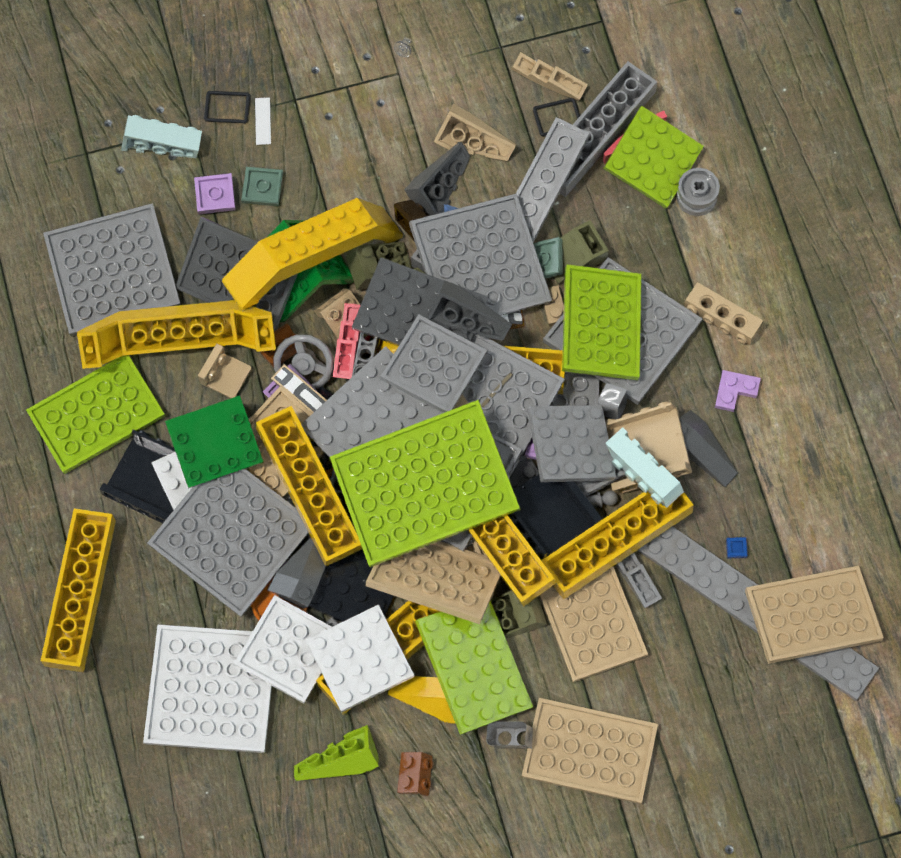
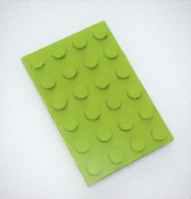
M567 264L565 267L562 371L638 380L640 377L641 274Z
M129 355L116 358L26 409L63 474L68 473L133 435L132 430L139 432V430H143L166 417Z
M491 601L480 624L441 611L415 621L460 735L533 708Z

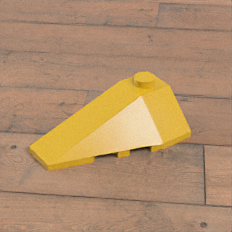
M414 676L388 690L389 696L434 716L444 723L456 724L437 677Z

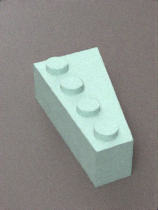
M128 115L121 151H128V148H133L139 153H144V150H152L158 155L171 152L172 156L196 158L202 131L194 127H181L176 123L167 124L157 119L148 120L138 115Z
M623 427L606 442L613 458L612 464L618 470H624L627 478L632 482L635 480L644 493L648 491L657 504L662 503L667 508L684 492L680 482L663 465L658 467L659 464L649 452L646 454L636 439L631 441L628 437V432Z

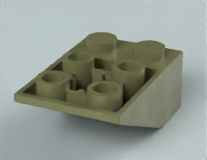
M591 220L573 228L561 237L563 274L553 277L557 284L565 281V267L567 264L594 267L608 258L609 250Z
M404 242L360 245L351 249L346 255V260L356 290L368 289L380 258L413 269Z
M512 591L490 600L505 638L527 633L547 625L538 597L524 607Z

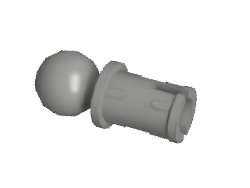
M609 490L603 496L600 495V492H597V495L587 496V499L593 507L599 506L602 508V503L608 506L615 505L618 501V496L614 491Z

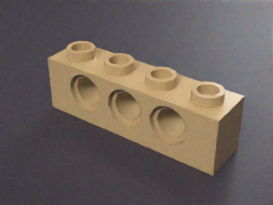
M698 282L685 300V308L702 317L706 323L719 327L723 333L731 334L742 344L746 343L750 346L762 327V319ZM703 303H707V304H709L711 307H710V308H704V307L702 306V304H703ZM724 313L727 317L722 318L718 314ZM734 323H742L743 327H737Z

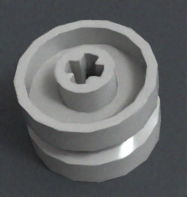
M693 168L682 175L679 180L676 196L678 206L682 211L692 216H702L713 210L717 203L720 188L718 178L714 173L704 168Z

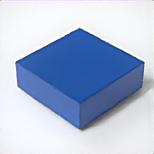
M746 537L726 538L727 559L747 558Z

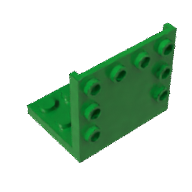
M283 220L267 237L305 220ZM341 255L297 274L280 323L285 322L322 284H352L354 282L350 269Z
M240 395L165 421L188 489L263 463Z

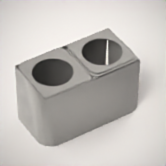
M606 383L599 397L598 405H602L605 417L616 420L621 417L626 407L627 389Z
M493 722L488 724L486 741L490 746L494 748H532L533 728L526 723ZM504 731L511 734V742L508 745H501L498 741L500 733ZM522 731H526L525 745H520L517 741V736Z

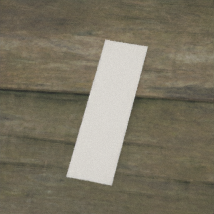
M255 98L256 145L271 144L270 98Z

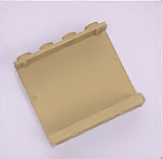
M662 402L654 408H643L635 414L627 413L622 415V418L616 420H605L609 439L623 427L628 432V437L631 441L636 439L645 453L649 452L659 464L658 467L663 465L675 478L692 473L678 410L671 402ZM627 476L611 483L612 490L618 495L640 489L638 483L635 480L632 482Z

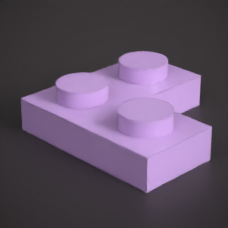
M723 370L715 408L734 412L737 394L757 398L761 378Z

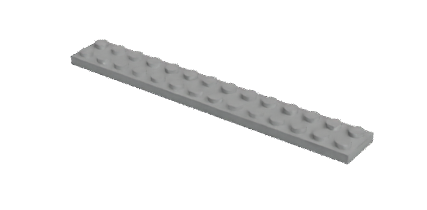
M673 526L637 550L758 634L745 593L746 587L758 584ZM850 647L795 658L799 663L855 701H857L879 669V667Z

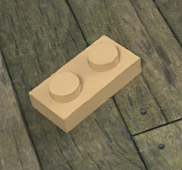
M559 285L548 287L552 301L543 304L549 326H553L564 313V304Z

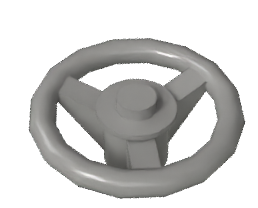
M294 335L286 338L277 347L273 357L275 372L281 368V357L284 350L289 345L295 344L297 354L292 360V366L301 375H307L313 370L324 374L317 382L311 384L316 390L321 386L323 387L330 380L334 370L333 356L329 348L320 339L311 335ZM303 342L316 345L323 352L326 358V365L319 361L315 353L307 349Z

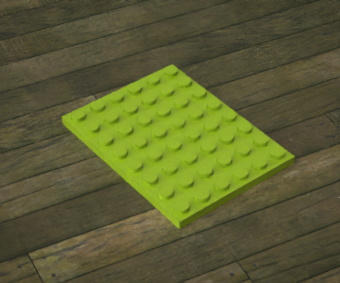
M479 400L330 456L369 567L520 510Z

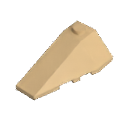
M455 104L452 105L434 140L435 143L448 150L458 142H462L469 154L485 155L488 158L508 161L516 146L515 143L482 120Z

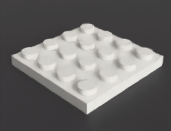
M274 595L235 660L234 665L304 704L313 690L316 680L322 674L306 640L331 628V626Z
M379 605L306 640L341 713L414 677Z

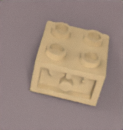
M344 288L314 310L318 317L326 321L337 339H339L340 325L343 320L344 304L360 305L351 290Z
M216 344L198 374L200 384L231 399L237 396L252 367L225 354L224 347Z

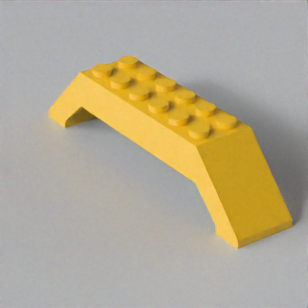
M355 198L260 240L222 279V283L241 310H244L259 303V300L276 283L373 239L392 243L403 238V234L383 207L360 198Z
M235 300L119 311L77 331L83 369L102 367L103 364L124 355L215 347L216 344L221 346L238 344L256 349L257 352L276 350L272 312L253 306L241 310Z

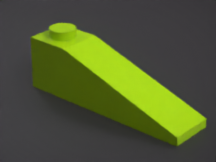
M368 725L343 736L344 740L336 745L333 742L327 745L328 748L323 753H314L294 766L295 780L355 775L372 771L379 767L378 753Z

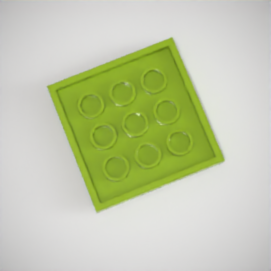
M641 106L603 169L666 209L678 191L680 178L691 169L704 146Z

